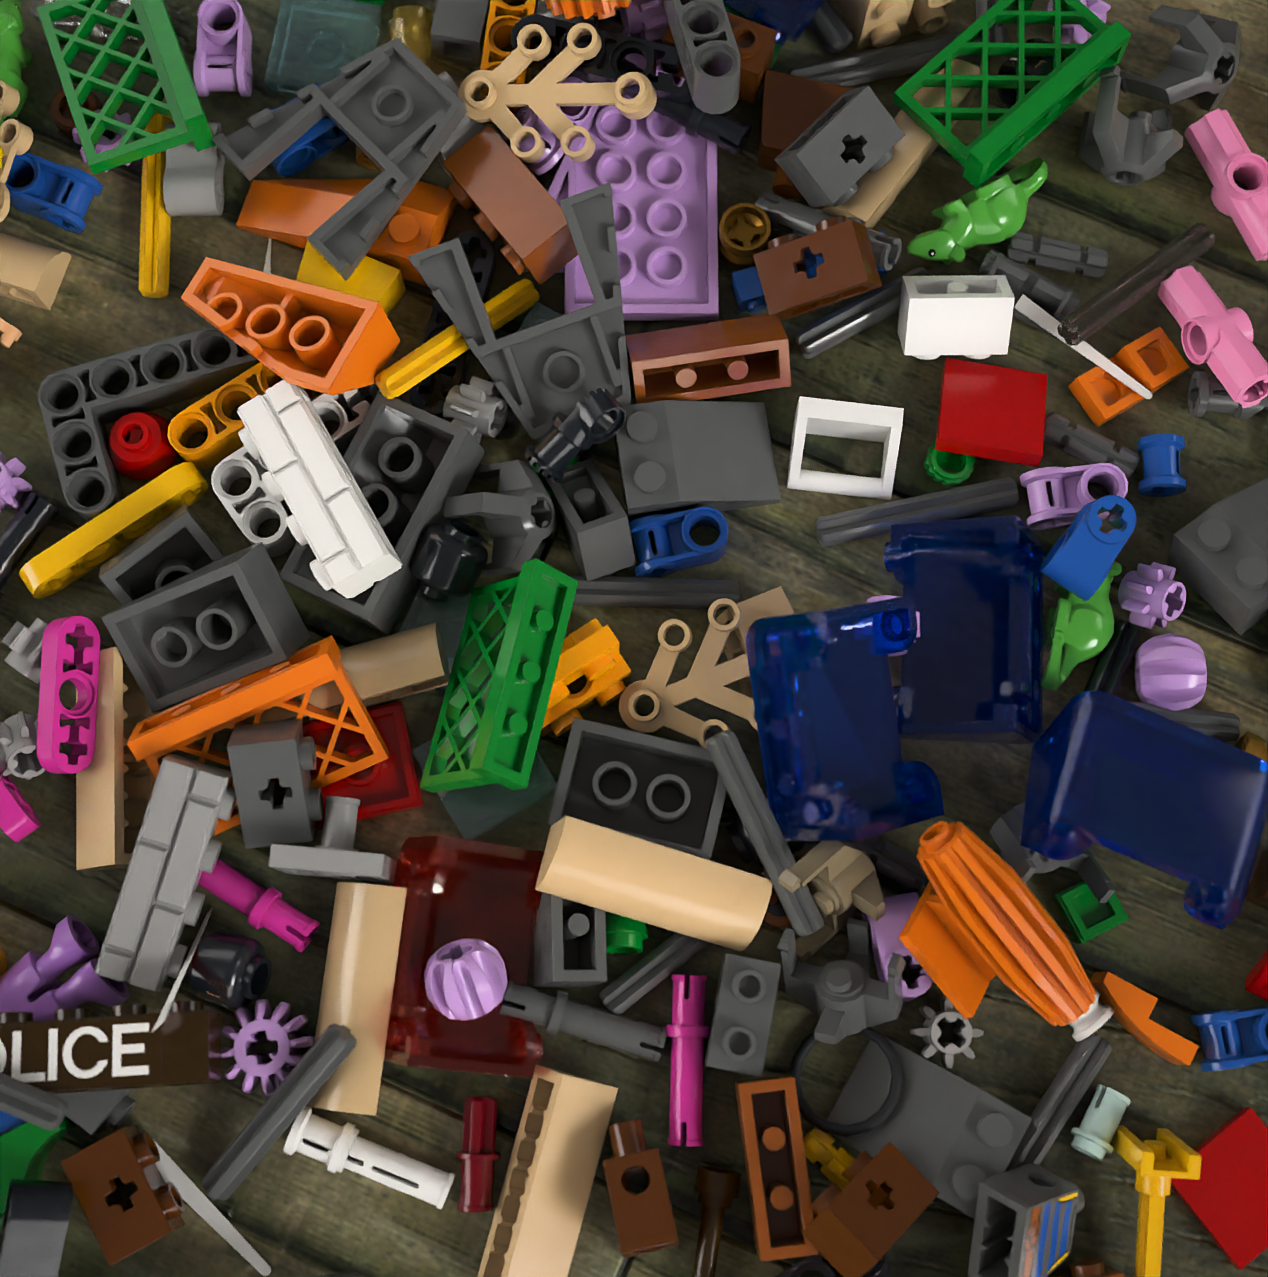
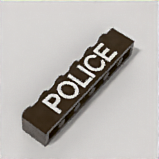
M204 1001L173 1002L165 1021L152 1033L161 1013L147 1014V1005L142 1004L112 1006V1016L90 1018V1009L88 1008L55 1010L54 1020L33 1021V1012L0 1013V1072L50 1094L221 1083V1014L204 1010Z

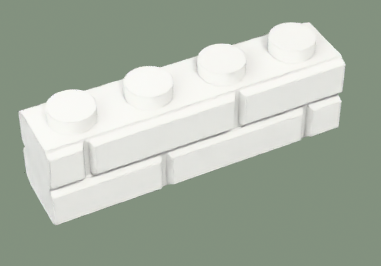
M282 380L265 390L264 395H257L238 407L237 413L245 426L244 429L238 432V435L254 459L262 457L269 470L261 475L262 479L276 501L281 502L285 499L292 512V515L285 519L286 524L301 546L310 545L317 558L309 563L310 568L326 591L333 588L347 599L354 598L373 586L374 582L381 581L401 569L402 562L308 394L300 386Z

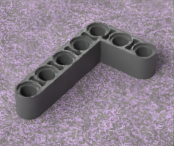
M662 0L694 104L701 111L709 114H722L730 111L739 99L741 58L723 0Z
M210 326L48 375L40 384L38 401L67 504L84 520L89 522L125 498L118 471L113 466L107 447L108 435L105 424L117 421L130 413L148 412L209 394L260 363V361L217 328ZM220 350L231 351L225 362L219 365L209 364L210 358L214 353ZM176 364L180 365L179 371L174 377L167 380L159 379L161 372L166 367ZM129 379L128 387L123 392L110 395L111 387L115 382ZM71 394L79 395L77 402L72 407L60 410L61 402L65 397ZM91 441L92 445L86 455L80 458H73L74 448L79 443ZM97 488L105 489L103 499L98 504L85 507L86 498L91 491Z

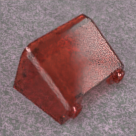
M440 835L409 837L405 840L398 855L394 887L407 888L384 1061L411 1067L533 1079L534 1068L541 1058L543 1048L542 1037L539 1032H536L533 1022L505 1014L504 1016L500 1015L499 1010L502 1001L492 1011L479 1018L465 1021L449 1019L437 1011L428 999L424 973L429 958L442 946L464 938L482 939L497 949L502 957L506 968L507 981L511 979L516 983L527 986L536 909H539L542 892L535 890L544 852Z

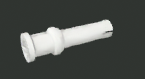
M306 1105L296 1117L287 1137L283 1153L290 1156L295 1152L304 1154L327 1164V1171L334 1174L336 1172L342 1173L344 1168L382 1183L389 1188L399 1190L437 1206L436 1208L442 1210L456 1174L447 1173L403 1153L358 1136L360 1130L355 1128L356 1125L347 1122L344 1126L316 1116L312 1114V1107Z

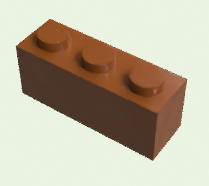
M490 124L442 162L454 179L447 185L448 189L465 210L469 209L472 205L475 206L479 213L473 219L491 242H494L499 237L504 241L506 246L500 252L518 275L527 269L537 283L541 285L578 255L560 205Z
M769 314L625 335L629 380L635 404L662 400L696 401L791 386L788 337L780 319Z
M786 1074L734 1081L756 1253L761 1262L818 1255V1250L801 1233L814 1220L813 1210L809 1207L812 1202L795 1077Z

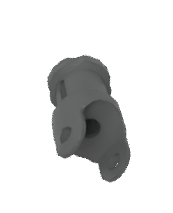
M1195 371L1191 376L1187 396L1191 417H1202L1205 412L1232 413L1236 419H1249L1257 412H1268V395L1259 404L1242 408L1239 403L1233 401L1217 377H1209L1205 371Z

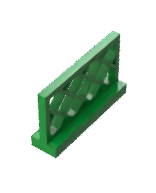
M57 0L36 7L88 165L93 175L192 141L197 152L216 146L212 141L213 133L164 0H131V4L121 19L104 13L110 3L118 0ZM73 15L83 18L73 35L56 29L54 25L55 21ZM96 24L114 29L104 46L86 40ZM127 35L145 41L135 57L117 51ZM79 51L96 56L86 74L69 68ZM150 58L152 59L153 64L148 63ZM110 62L128 68L118 85L99 79ZM141 73L159 79L149 97L131 91ZM92 90L110 96L100 113L82 108ZM164 97L166 98L167 104L162 102ZM123 101L141 107L131 125L113 119ZM154 113L173 119L176 126L157 134L144 131ZM106 129L124 136L118 147L97 153L95 146Z
M999 0L893 93L892 101L965 167L963 177L978 189L1100 81L1098 75L1102 68L1115 66L1121 62L1132 33L1118 21H1115L1109 27L1079 0H1052L1053 11H1024V0ZM1014 6L1017 7V10H1011V9H1012ZM994 24H1017V43L988 42V29ZM1024 24H1053V43H1024ZM1061 24L1081 25L1092 36L1083 44L1061 43ZM958 55L980 56V75H951V62ZM988 56H1017V75H988ZM1025 56L1053 57V71L1047 76H1025ZM1061 57H1067V58L1061 63ZM942 69H944V74H938ZM922 87H944V107H923L912 96ZM951 88H980V108L951 107ZM988 88H1016L1017 103L1011 108H988ZM1025 89H1031V90L1025 95ZM938 120H944V125L941 124ZM951 120L980 121V135L966 147L951 133ZM988 121H995L988 127Z
M536 558L523 562L520 576L473 589L420 788L432 793L495 783L512 790L527 788L579 581ZM495 602L496 606L486 617L489 603ZM505 623L506 626L502 629V631L492 642L491 638L501 627V625ZM482 651L483 655L480 657V659H479V660L476 662V664L473 666V663H474L475 658H476V657L479 655V653ZM491 672L492 677L479 692L478 687ZM468 701L469 706L459 717L461 709ZM477 723L479 728L466 743L465 737ZM454 752L456 757L445 769L447 760Z

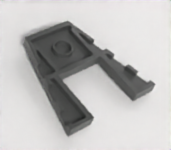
M398 38L339 68L341 75L319 87L312 83L297 91L296 93L299 98L271 112L267 107L247 118L250 124L225 137L223 132L212 138L220 152L250 182L327 115L383 171L307 237L312 247L345 281L352 275L467 113L464 102Z
M610 182L559 201L595 300V304L497 339L460 238L408 256L414 268L422 276L436 300L455 324L476 358L479 359L533 440L544 436L554 425L552 418L557 412L569 416L573 409L577 407L578 401L581 404L585 402L582 399L584 395L588 398L591 397L589 392L592 390L597 393L596 389L605 388L622 406L632 404Z

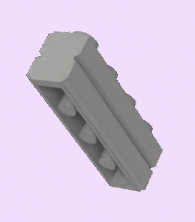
M170 753L163 758L94 971L97 975L121 982L126 981L131 985L151 991H160L167 982L168 977L177 979L188 952L187 946L179 944L185 924L190 926L196 925L205 899V894L196 892L202 871L212 874L221 850L222 842L213 839L219 819L229 821L236 804L235 788L230 787L233 778L231 771L210 764H203L197 760Z

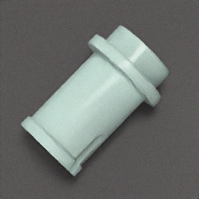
M1097 1084L1096 1092L1080 1127H1073L1071 1130V1134L1075 1136L1071 1146L1093 1159L1102 1161L1106 1153L1112 1154L1114 1150L1110 1142L1131 1100L1109 1087L1106 1089L1104 1085Z

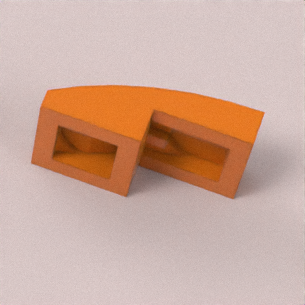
M1160 326L1127 344L1114 357L1109 359L1151 393L1156 392L1190 368ZM1099 366L1076 377L1068 386L1097 428L1145 399Z
M1108 971L1093 973L1090 981L1093 987L1100 993L1099 999L1104 1006L1107 1004L1111 1005L1115 1010L1112 1016L1125 1030L1152 1052L1174 1065L1190 1066L1199 1046L1149 1019L1158 998Z

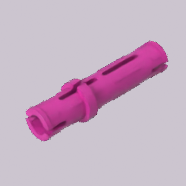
M219 858L212 874L202 871L198 885L249 917L248 924L255 929L266 928L295 947L299 952L304 951L313 940V937L309 934L311 932L317 933L320 922L315 919L313 920L282 900V893L274 887H270L268 890Z
M672 974V1024L666 1025V1036L672 1037L669 1138H667V1144L681 1146V1143L685 1142L686 1122V1147L702 1146L704 1038H709L710 1026L704 1025L705 983L707 975H690V997H688L689 975Z

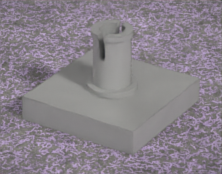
M325 796L326 807L321 845H315V848L271 844L268 867L292 875L395 884L398 862L385 854L359 852V850L354 849L358 806H360L361 800L348 797Z

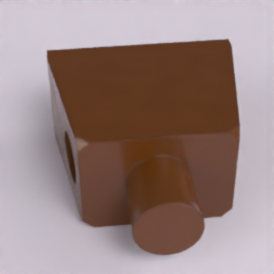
M766 69L761 96L757 165L762 169L776 172L772 191L776 195L787 199L801 197V193L775 161V158L842 94L853 90L852 88Z
M631 1120L609 1126L608 1130L614 1158L604 1160L603 1166L621 1255L626 1259L678 1247L679 1240L659 1148L647 1150L641 1120ZM633 1173L645 1174L648 1188L640 1194L629 1193L626 1179Z

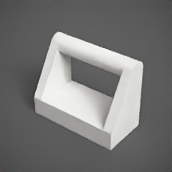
M800 396L794 415L787 488L890 500L902 432L904 408ZM814 434L883 442L881 478L801 469L805 435Z

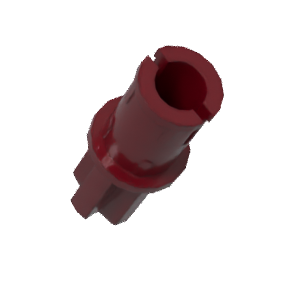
M471 1096L467 1097L464 1102L462 1150L456 1152V1158L461 1159L459 1211L476 1213L494 1211L495 1160L500 1159L501 1153L495 1151L497 1101L493 1097Z

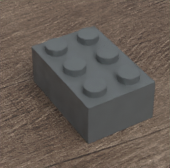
M574 717L548 820V827L550 829L551 825L563 817L569 816L711 861L727 789L706 748Z

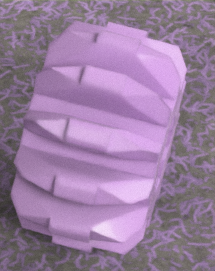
M267 999L257 1000L255 1016L245 1007H240L235 1011L236 1019L242 1026V1029L231 1025L223 1026L221 1033L226 1038L234 1040V1046L221 1048V1058L235 1057L236 1063L227 1069L225 1076L231 1080L246 1072L242 1083L243 1092H254L261 1081L265 1095L271 1096L279 1087L278 1078L283 1082L293 1070L291 1065L295 1067L304 1057L298 1054L299 1048L314 1045L315 1038L313 1036L298 1038L296 1034L308 1023L305 1015H299L287 1023L291 1012V1004L280 1002L272 1014L271 1005ZM266 1032L268 1040H277L278 1052L269 1054L272 1059L270 1063H268L266 1054H257L256 1042L265 1040L261 1035Z

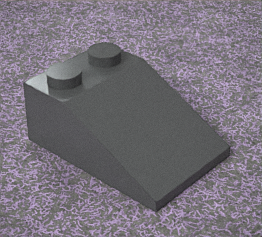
M662 400L622 406L627 411V418L620 431L614 435L628 523L646 516L667 515L698 507H711L721 512L781 502L764 402Z
M1268 478L1215 503L1175 533L1167 563L1171 567L1176 568V572L1239 635L1268 615Z
M184 503L100 566L99 578L124 606L216 560L226 557L227 554L186 503Z
M262 542L216 560L101 617L152 712L288 660L311 637Z
M868 1039L826 1118L828 1122L849 1125L865 1121L879 1111L888 1097L892 1078L888 1059L880 1047L870 1039ZM888 1039L898 1053L903 1073L898 1103L888 1119L870 1132L849 1137L833 1136L860 1152L866 1150L873 1158L890 1141L940 1192L937 1195L938 1198L975 1219L979 1183L986 1178L1006 1171L1032 1118Z

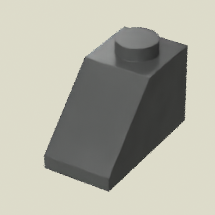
M592 458L565 467L563 470L564 478L559 483L550 481L547 476L544 477L545 485L552 498L569 550L587 582L636 565L628 517ZM573 486V488L571 489V491L569 492V494H568V496H567V495H566L567 492H568V491L570 490V488Z
M542 892L533 931L534 987H589L607 981L604 910Z

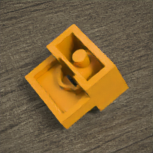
M597 618L586 623L564 639L541 730L542 737L552 730L556 736L571 730L574 717L583 719L580 712L597 701L601 707L611 704L621 697L623 691L627 688L625 683L631 680V669L620 654V642L608 624L602 627ZM584 675L587 679L585 688L576 694H570L567 685Z

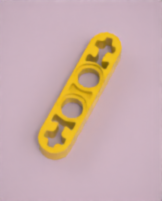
M193 462L178 464L32 558L21 568L19 575L34 598L40 599L53 595L126 548L184 503L187 506L193 504L205 494L209 487L208 483Z

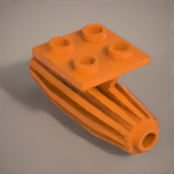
M939 821L930 826L919 839L921 846L917 854V859L927 875L929 883L898 938L964 1019L974 1017L990 982L997 975L1010 990L1052 1026H1066L1067 1023L1075 1022L1082 1014H1086L1090 1005L1094 1004L1096 991L1066 934L1017 872L962 822L948 823L947 821Z

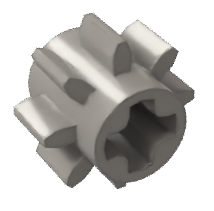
M472 376L469 385L462 383L451 388L444 402L443 418L448 422L469 430L477 442L480 443L482 436L487 438L496 437L501 432L506 421L508 406L505 400L500 399L502 394L500 391L495 390L493 382Z
M38 617L29 628L17 621L2 640L4 644L12 649L4 661L37 684L40 682L43 633L48 625ZM65 637L66 644H69L71 640ZM67 663L63 664V671L68 668L69 665Z
M23 711L9 717L3 723L0 722V768L2 775L5 777L12 773L17 777L30 780L32 777L42 774L45 769L39 763L36 753L38 719L33 715L24 714Z
M942 997L940 1011L934 1012L927 1006L919 1008L921 1014L926 1019L922 1028L916 1027L911 1029V1034L922 1036L926 1043V1046L920 1052L921 1057L927 1059L933 1056L935 1052H940L941 1063L946 1068H952L954 1063L953 1054L960 1053L965 1058L974 1059V1052L968 1046L972 1041V1037L983 1036L984 1031L972 1028L968 1021L969 1018L964 1019L959 1012H953V1004L947 997ZM939 1021L956 1023L952 1030L953 1036L957 1039L954 1044L948 1042L939 1043L937 1041L942 1033L937 1026Z

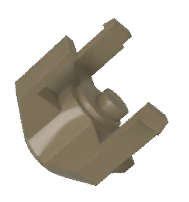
M828 835L820 843H805L804 848L792 854L796 864L789 870L785 869L778 878L779 884L792 893L800 886L804 887L807 884L824 920V926L818 931L804 937H799L795 941L797 960L800 962L809 959V956H812L847 924L848 919L853 917L856 908L876 921L885 915V903L876 869L871 858L860 847ZM766 871L761 873L762 877L769 879Z

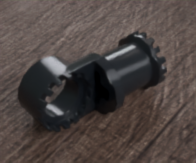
M598 388L596 389L597 393L592 390L589 392L591 395L589 398L584 395L582 399L585 402L581 404L578 401L577 407L573 409L569 416L561 412L556 413L552 418L554 425L536 446L529 445L524 451L525 458L531 466L538 464L535 470L539 472L543 468L542 475L544 477L547 476L550 481L559 483L564 478V468L581 449L588 450L592 444L603 443L620 431L625 424L627 411L607 389Z

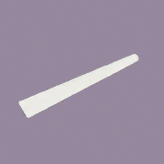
M1022 294L1014 306L1016 310L1145 399L1152 398V393Z
M213 907L208 911L152 1033L165 1021Z
M155 1142L160 1154V1161L155 1164L165 1183L172 1182L180 1193L181 1198L260 1274L268 1276L271 1273V1267Z

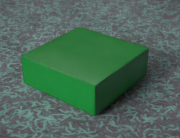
M1084 880L1052 895L1077 944H1082L1129 920L1115 892L1105 904L1100 903Z

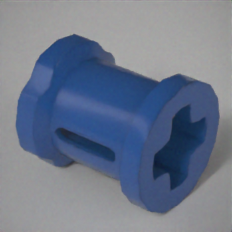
M1153 434L1140 438L1137 442V451L1142 453L1143 480L1138 483V493L1148 497H1168L1182 494L1186 491L1187 483L1184 478H1181L1180 451L1185 447V438L1177 434Z

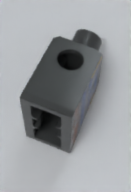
M1032 1163L982 1180L979 1183L967 1276L1047 1277L1067 1259L1071 1252L1076 1214L1081 1212L1085 1206V1198L1081 1189L1075 1183Z

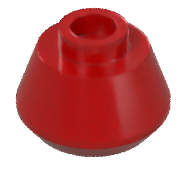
M146 411L130 413L118 419L113 425L107 441L109 456L115 469L122 475L135 480L153 479L167 471L177 456V452L171 446L167 437L170 422L159 414Z

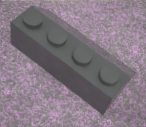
M378 391L343 459L402 562L401 569L381 581L374 582L373 586L354 598L347 599L333 588L326 591L321 586L309 565L310 562L317 559L309 544L301 546L297 541L279 575L280 578L342 614L389 636L418 581L411 572L409 565L426 528L435 523L444 524L447 519L444 518L446 498L464 494L485 454V450L469 430L396 398L387 399Z

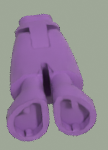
M70 914L56 924L51 946L45 954L41 956L34 951H29L0 977V1013L33 1012V1021L54 1020L55 1010L78 1008L79 1005L86 1002H95L107 1007L117 1006L130 997V992L125 981L121 982L107 978L94 972L98 958H92L100 952L99 943L88 926L78 917ZM87 962L67 982L62 983L58 977L70 968Z

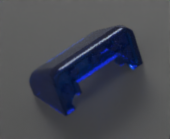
M1017 515L891 525V541L886 542L884 547L885 567L887 572L894 573L896 580L903 585V598L907 600V612H920V637L915 638V643H907V653L902 655L901 686H893L889 696L882 698L880 715L884 728H887V735L897 739L1002 744L1039 743L1043 722V687H1041L1043 677V573L1039 570L1043 563V555L1038 536Z
M913 595L766 617L754 621L749 627L746 636V652L768 803L785 838L799 841H858L945 815L941 786L933 769L924 762L903 761L888 654L905 651L915 641L917 618Z
M1086 691L1077 694L1069 701L1032 747L1020 845L1045 855L1050 859L1064 861L1078 857L1093 842L1189 882L1190 884L1186 887L1183 896L1184 909L1195 919L1223 930L1242 910L1268 816V763L1255 755L1110 693Z

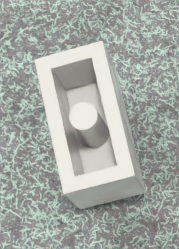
M902 276L897 333L904 355L931 360L938 358L940 355H964L972 359H985L991 355L1007 354L1015 297L1006 276Z

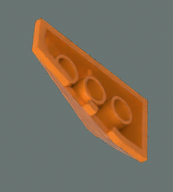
M374 179L253 180L236 226L240 230L305 249L307 237ZM418 181L365 256L399 269L402 278L428 286L417 269L414 268L408 256L443 244L458 203L457 199L449 189Z
M209 257L205 258L180 297L185 305L287 383L332 396L375 384L376 375L386 368L401 342L379 302Z

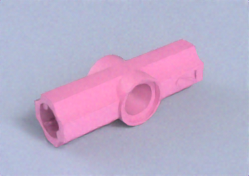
M1219 108L1205 114L1198 121L1190 125L1184 135L1213 184L1211 191L1213 205L1219 212L1231 216L1255 260L1265 261L1268 259V162L1263 157L1251 153L1227 109L1220 110ZM1234 180L1244 183L1248 190L1238 187Z
M1193 266L1176 269L1168 279L1161 282L1157 295L1182 328L1181 342L1187 358L1197 365L1207 363L1233 401L1239 403L1242 408L1259 404L1268 395V363L1252 343L1253 328L1247 313L1238 307L1227 309L1202 274L1197 272Z

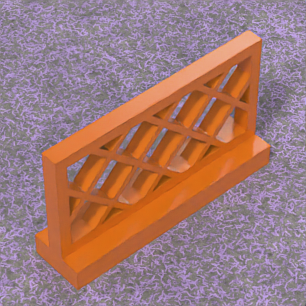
M332 635L296 651L288 660L211 689L138 722L127 741V745L137 762L144 759L155 779L163 760L162 756L176 750L200 757L199 762L203 764L208 759L230 766L228 753L210 748L214 733L225 728L234 730L235 726L252 724L243 720L254 715L256 716L253 724L260 723L263 711L278 706L297 712L296 719L301 718V722L303 716L306 715L335 725L327 748L315 744L316 757L323 760L318 773L311 776L313 788H323L389 758L390 753L340 660L342 653ZM334 680L344 697L339 714L308 704L312 690ZM305 693L302 702L292 699ZM348 707L355 719L345 716ZM341 727L364 734L371 747V750L355 757L333 749ZM206 737L204 745L194 743ZM329 761L337 763V765L326 769ZM238 809L233 810L229 821L219 819L214 836L241 824Z

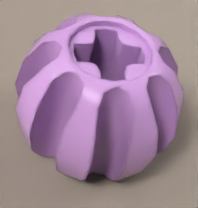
M1167 633L1154 636L1139 647L1135 655L1134 675L1136 692L1141 702L1178 711L1191 708L1202 700L1207 686V667L1205 654L1197 642L1184 635Z
M464 938L442 946L429 958L424 973L428 999L437 1011L452 1020H471L489 1013L503 1000L508 984L506 968L502 957L497 949L482 939Z

